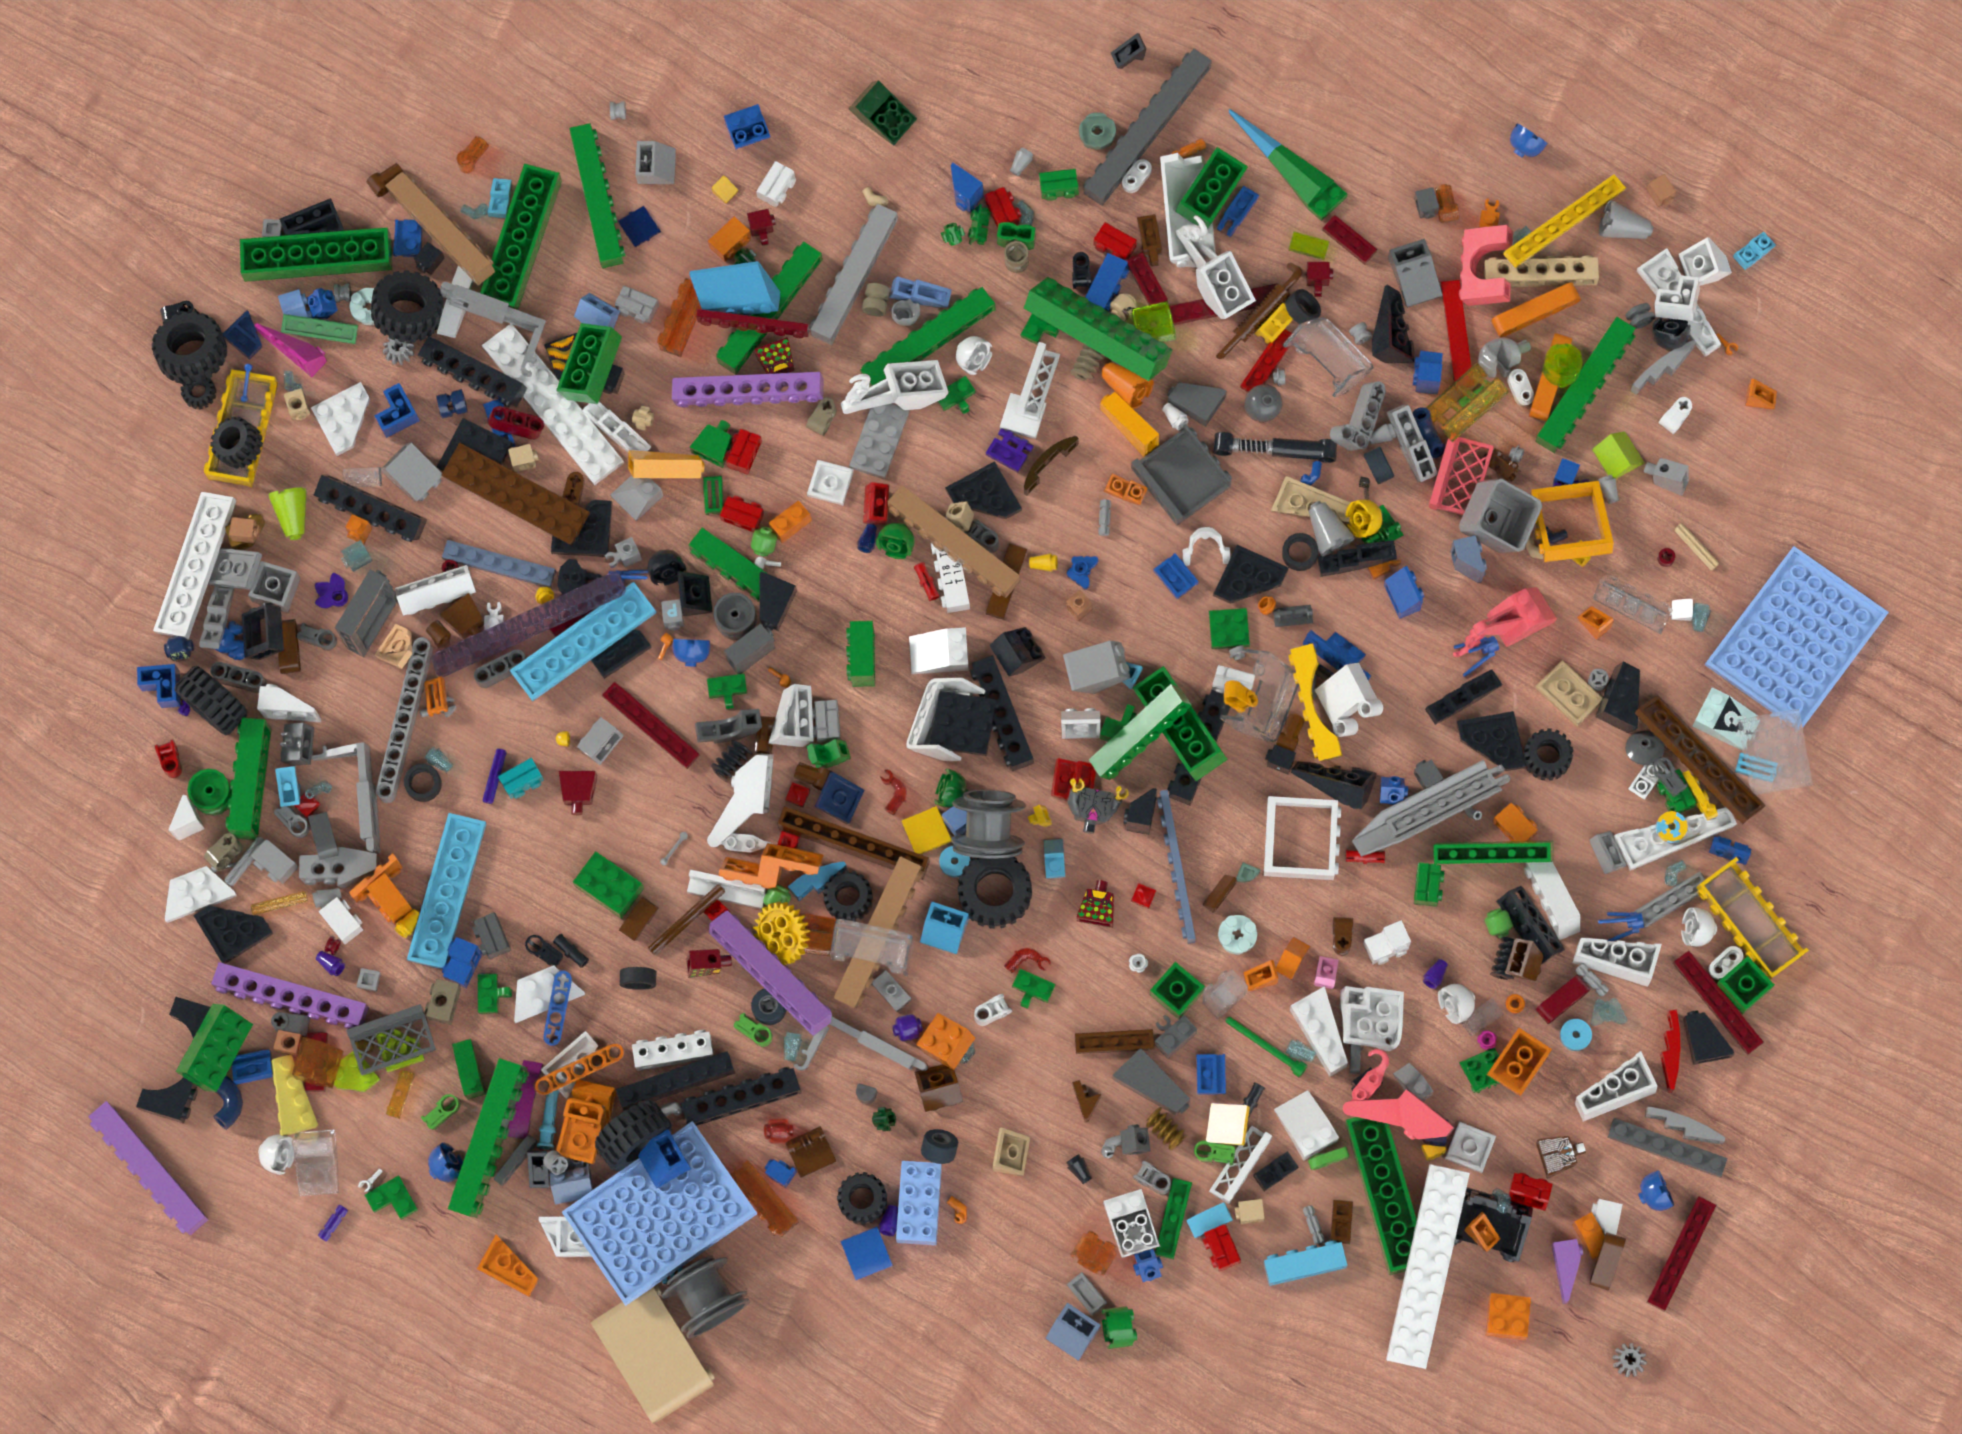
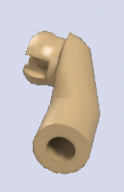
M867 187L862 191L870 206L876 207L877 204L886 206L888 204L887 197L874 195L871 187Z
M1530 537L1526 543L1529 555L1533 558L1543 559V554L1539 553L1538 546L1535 545L1532 537Z

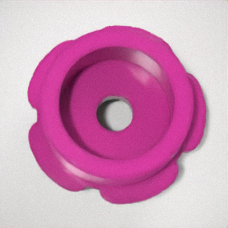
M1488 1030L1483 1031L1477 1038V1042L1480 1043L1482 1049H1492L1496 1045V1035Z

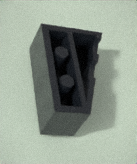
M331 198L279 219L285 235L345 231Z
M1624 661L1615 666L1595 716L1628 734L1638 728V716L1635 712L1639 708L1640 669Z

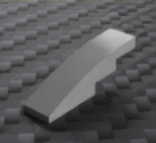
M1692 340L1661 357L1633 383L1631 392L1637 395L1647 382L1655 385L1665 372L1672 376L1694 349L1696 341Z
M214 587L207 606V615L203 624L204 630L200 639V647L219 649L230 612L234 588Z
M1649 1106L1646 1109L1645 1118L1665 1120L1664 1128L1683 1131V1139L1721 1145L1725 1142L1724 1136L1689 1117Z

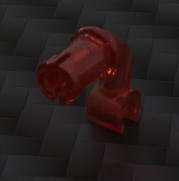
M884 770L889 775V779H884L880 776L882 783L885 785L891 784L895 789L894 796L884 809L894 816L902 803L906 802L907 791L904 783L894 777L890 770Z
M1021 948L1014 951L1015 954L1007 961L1004 967L1010 973H1013L1023 961L1026 962L1027 959H1031L1038 964L1040 970L1046 971L1041 966V962L1046 961L1049 965H1051V962L1035 949Z

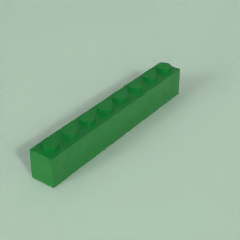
M591 123L571 127L569 130L601 267L603 269L624 264L622 258L626 256L624 247L619 246L618 241L622 240L620 230L615 228V223H618L616 213L611 211V207L614 206L612 195L608 196L607 194L610 186L608 178L604 179L603 173H606L604 162H600L599 159L602 156L600 145L596 146L595 140H598L597 131L592 129Z
M804 241L800 246L797 245L792 253L793 256L782 265L781 272L772 278V281L781 292L778 311L753 314L751 316L778 320L822 262V253ZM737 329L735 332H732L727 339L726 345L724 347L721 346L716 353L718 364L737 375L768 332L762 334L749 329L748 331Z
M983 287L973 289L966 298L957 300L953 307L948 310H942L938 317L926 321L922 328L910 332L906 339L894 343L887 352L882 351L872 362H866L861 367L860 373L870 376L869 387H872L886 379L884 368L887 364L922 361L995 311V302Z
M1616 316L1538 433L1536 443L1554 454L1557 449L1561 450L1567 441L1565 437L1567 434L1571 435L1577 426L1575 422L1577 419L1581 420L1587 411L1585 407L1587 404L1591 405L1597 395L1594 393L1597 389L1601 390L1606 383L1604 378L1607 374L1611 375L1616 368L1614 363L1617 359L1621 360L1626 353L1624 348L1627 344L1631 345L1636 337L1634 335L1635 327Z

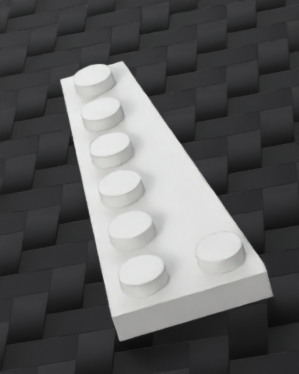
M1667 248L1637 268L1638 274L1656 296L1658 289L1677 291L1681 274ZM1697 304L1693 321H1688V325L1691 326L1689 338L1696 341L1695 345L1706 357L1719 348L1721 343L1710 323L1706 320L1702 309Z
M1725 807L1717 809L1718 816L1708 821L1703 813L1686 817L1687 832L1679 842L1668 843L1663 841L1657 835L1656 824L1642 829L1618 833L1614 835V838L1631 871L1736 826L1737 823L1732 813ZM1668 825L1669 829H1675L1674 825Z

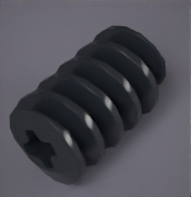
M734 740L731 742L733 747H726L728 753L722 752V758H716L717 764H711L714 773L726 783L725 776L732 778L730 771H738L735 765L742 767L743 765L740 760H748L745 754L753 755L745 745Z
M1501 937L1502 943L1498 945L1500 950L1496 952L1497 958L1494 959L1496 965L1492 966L1493 972L1490 975L1503 980L1514 979L1513 976L1505 974L1515 939Z

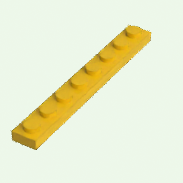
M1613 174L1508 248L1503 255L1515 268L1621 194L1626 187Z

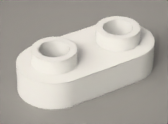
M1145 159L1137 160L1122 179V187L1126 192L1134 193L1138 191L1151 175L1152 166L1149 161ZM1145 166L1146 168L1141 170L1139 167ZM1134 180L1135 182L1130 184L1128 181Z
M1521 369L1511 371L1507 376V382L1515 402L1520 406L1531 404L1534 400V392L1527 374ZM1516 375L1521 377V381L1516 380ZM1523 393L1528 395L1527 399L1523 397Z
M1730 946L1710 964V976L1716 980H1721L1743 960L1742 950L1736 946ZM1729 955H1735L1736 960H1731ZM1716 967L1721 968L1722 972H1721V973H1717V972L1715 971V968H1716Z

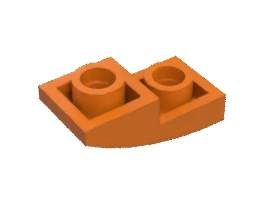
M1112 473L1103 492L1127 502L1141 505L1148 488L1133 480L1127 481Z

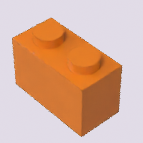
M734 216L708 240L709 248L726 262L734 257L740 247H744L750 242V230Z
M798 500L771 520L769 526L772 532L776 534L778 540L783 543L812 520L810 513Z
M1512 803L1506 806L1493 820V823L1510 841H1530L1538 832L1536 823L1532 819H1527L1523 815V810L1518 805L1514 806Z

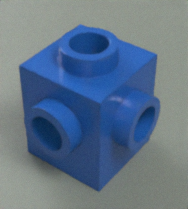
M319 288L307 297L312 318L328 319L338 311L332 290Z
M1397 776L1381 777L1380 803L1395 805L1403 801L1404 797H1408V786H1405V778Z
M1153 1248L1134 1254L1136 1264H1133L1136 1276L1140 1275L1142 1282L1162 1277L1160 1269L1163 1268L1160 1256L1156 1257Z

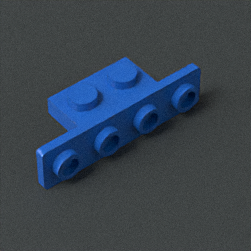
M1311 630L1303 641V645L1313 643L1317 655L1338 671L1347 664L1360 663L1366 655L1337 632L1325 641ZM1362 669L1363 672H1364V674H1365V676L1367 677V679H1368V681H1369V679L1371 678V675H1370L1368 672H1366L1364 669Z

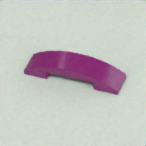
M523 1060L522 1066L528 1068L527 1072H529L526 1083L522 1084L521 1099L515 1104L516 1114L513 1121L510 1120L509 1122L510 1131L508 1137L525 1139L529 1134L530 1119L536 1095L533 1084L536 1079L541 1077L543 1063Z

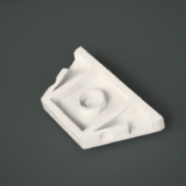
M207 866L170 880L165 921L169 923L205 909L210 905L213 906L236 897L237 894Z
M553 965L517 980L515 1023L548 1010L554 977L560 971L557 967ZM562 974L561 977L557 978V980H560V987L555 986V990L562 989L567 991L568 988L563 987L564 982L569 979ZM573 982L571 983L568 1001L585 995V992ZM555 994L554 1001L558 1004L565 1001L564 994Z
M539 1217V1222L556 1257H592L565 1217Z

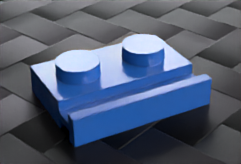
M395 219L394 257H416L422 249L423 228L415 220L399 221Z
M1176 553L1153 569L1154 573L1176 599H1179L1190 591L1192 587L1199 584V581Z
M267 1049L236 1056L232 1063L233 1082L238 1085L272 1078L270 1050Z
M1197 1054V1095L1226 1094L1225 1054Z

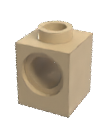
M302 388L284 394L292 420H302L311 415ZM295 404H302L300 408L294 409Z
M531 444L508 449L514 472L537 467L535 462L539 460L536 449L532 450Z
M967 502L952 503L949 505L945 518L964 532L969 531L974 513Z
M1262 1199L1238 1202V1207L1235 1208L1236 1220L1240 1219V1224L1264 1222Z

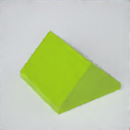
M1625 431L1610 434L1592 449L1607 475H1612L1613 479H1617L1645 463Z

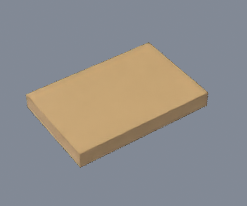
M1563 660L1535 686L1576 727L1602 701V697Z

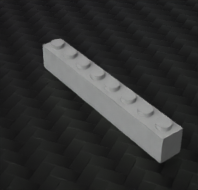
M877 204L875 209L872 208L870 210L867 224H863L859 233V239L853 242L850 256L847 255L844 259L842 271H838L833 288H829L825 303H821L817 318L813 319L809 329H811L812 337L832 345L898 221L897 212Z

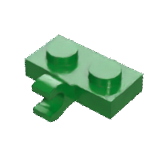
M1031 314L1020 336L1038 345L1044 333L1056 338L1059 331L1058 328Z
M964 376L947 386L949 393L944 399L937 401L943 411L956 404L963 415L970 411L965 399L974 395L976 390L968 378Z
M745 673L707 679L709 699L724 697L726 710L734 709L732 696L747 694Z
M1020 969L1012 988L1025 993L1021 1006L1028 1009L1033 997L1048 1003L1056 984Z
M497 973L478 974V1013H499L498 998L512 997V989L510 987L498 989Z

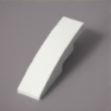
M458 266L452 284L471 290L474 281ZM446 299L437 334L455 338L466 311L449 305L450 299Z
M600 402L598 404L589 403L581 411L625 451H648L651 448L627 423L622 422L610 409L608 410Z

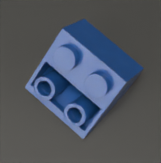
M759 104L724 116L725 125L735 149L771 138Z
M1408 566L1403 567L1387 578L1384 583V587L1399 619L1420 611L1424 598L1421 587L1418 588L1415 583L1416 576L1412 570H1409Z
M669 1130L652 1138L638 1155L656 1189L691 1169Z

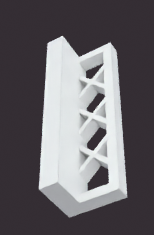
M1038 343L1017 405V415L1039 420L1060 358V354L1047 351L1045 343ZM1044 356L1053 358L1054 362L1046 366L1043 362ZM1046 372L1048 379L1040 382L1038 374ZM1040 387L1043 394L1035 398L1032 391ZM1034 403L1038 408L1036 414L1026 411L1027 406Z
M690 870L689 872L690 881L687 889L689 894L704 897L719 884L725 890V893L718 900L761 910L764 906L763 898L767 889L761 885H748L740 880L728 881L721 876Z
M1251 1126L1245 1138V1143L1247 1142L1248 1146L1243 1147L1239 1145L1237 1147L1234 1160L1237 1159V1163L1231 1166L1230 1162L1226 1164L1209 1192L1230 1204L1268 1146L1272 1135L1267 1132L1263 1133ZM1252 1132L1262 1137L1257 1145L1250 1146L1249 1137ZM1249 1149L1250 1156L1248 1160L1240 1162L1239 1152ZM1238 1166V1175L1235 1178L1229 1179L1228 1169ZM1227 1182L1229 1189L1225 1195L1215 1190L1219 1184Z

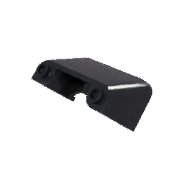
M1467 1187L1454 1245L1462 1241L1478 1245L1464 1230L1483 1212L1500 1237V1240L1491 1249L1500 1251L1503 1259L1508 1262H1519L1531 1223L1533 1208Z

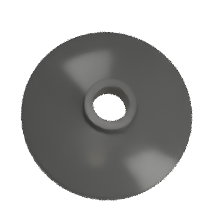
M1640 731L1629 737L1625 749L1627 756L1633 762L1649 765L1663 756L1665 747L1664 743L1653 732Z

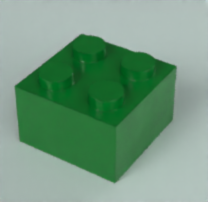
M1749 956L1717 983L1719 988L1742 1015L1775 986Z
M1174 962L1150 989L1149 995L1179 1020L1204 993L1205 986L1177 962Z

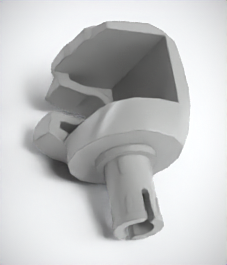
M1509 338L1494 339L1481 348L1478 366L1482 373L1489 378H1495L1496 368L1499 369L1501 376L1505 378L1511 372V367L1520 363L1521 354L1531 350L1530 343L1527 340L1516 344V342Z

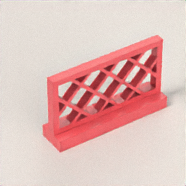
M1450 433L1429 508L1463 515L1465 510L1462 509L1460 504L1470 500L1472 494L1469 495L1465 486L1473 482L1477 485L1478 479H1480V482L1485 480L1494 446L1458 437L1457 434ZM1459 443L1468 444L1471 450L1461 455L1458 450ZM1480 448L1489 449L1488 455L1481 460L1475 452ZM1473 453L1477 462L1468 466L1464 457ZM1461 459L1466 468L1456 473L1453 464ZM1479 464L1483 472L1479 476L1474 477L1470 469ZM1468 471L1472 479L1463 484L1458 475ZM1456 477L1460 486L1451 490L1448 481ZM1463 488L1467 497L1457 501L1453 493ZM1449 495L1455 501V504L1451 506L1442 505L1443 499Z

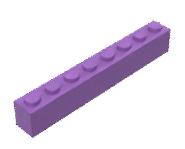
M726 911L710 923L709 934L810 1034L814 1036L831 1023L832 1013L830 1008L825 1004L823 1005L818 1000L816 994L812 991L810 992L805 987L803 981L797 979L787 966H783L779 962L778 957L774 953H770L764 943L757 940L751 930L747 927L745 928L735 915Z
M106 1101L88 1116L92 1120L90 1125L93 1129L104 1134L102 1137L104 1142L109 1147L111 1145L115 1147L116 1151L114 1153L121 1161L126 1160L129 1164L127 1169L133 1175L137 1173L141 1178L139 1183L145 1190L149 1188L153 1192L151 1197L158 1205L162 1203L165 1206L163 1211L170 1219L173 1217L178 1222L176 1226L182 1233L187 1232L189 1235H192L209 1220L109 1102Z

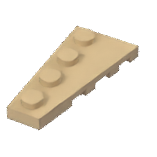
M1286 476L1271 512L1310 517V506L1317 501H1321V503L1326 502L1342 522L1349 523L1350 519L1349 517L1346 518V510L1351 502Z

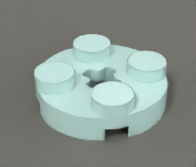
M374 288L361 289L351 296V314L356 321L364 325H374V321L371 318V310L364 308L367 303L371 304Z
M1242 915L1228 916L1219 927L1218 938L1220 944L1227 952L1236 955L1251 950L1257 940L1256 925L1249 918ZM1240 930L1243 937H1239L1238 940L1234 939L1235 935L1232 933Z

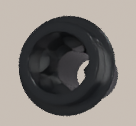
M1078 1154L1066 1162L1067 1168L1082 1184L1092 1179L1084 1157L1081 1158Z

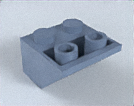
M1476 535L1453 540L1450 553L1455 570L1477 583H1482L1487 565L1485 559L1481 558V542L1477 541Z
M567 1159L568 1167L565 1172L555 1175L550 1171V1186L555 1205L579 1200L594 1190L589 1163Z
M1067 1303L1045 1339L1079 1361L1100 1330L1101 1325Z

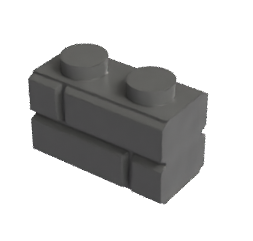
M495 912L474 920L475 927L472 929L476 938L480 937L482 941L479 947L483 956L487 955L489 959H493L511 951Z

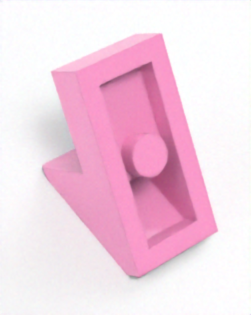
M1319 956L1315 986H1325V988L1329 989L1334 988L1338 959Z

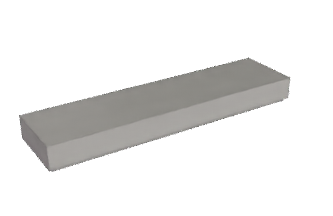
M1698 872L1634 912L1642 913L1644 928H1647L1698 897V889L1696 887L1706 879L1701 872ZM1709 884L1705 885L1708 890L1711 888Z

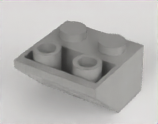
M637 141L635 173L637 183L675 184L676 149L656 141Z

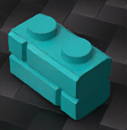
M532 757L498 776L510 799L522 797L526 790L530 788L532 790L536 789L544 781Z

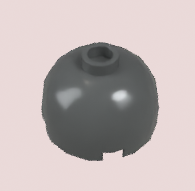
M1260 384L1253 387L1246 394L1244 408L1252 420L1268 422L1280 413L1282 397L1275 387L1268 384Z

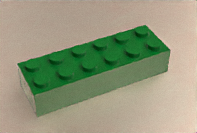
M1163 666L1132 688L1146 707L1170 684L1179 686ZM1192 706L1187 709L1184 715L1178 717L1171 727L1162 732L1195 781H1198L1228 760Z
M242 718L241 724H238L237 733L240 736L239 742H236L235 753L237 754V759L233 762V772H235V775L230 783L232 798L228 800L230 814L226 817V828L236 839L256 840L259 835L272 732L265 719Z

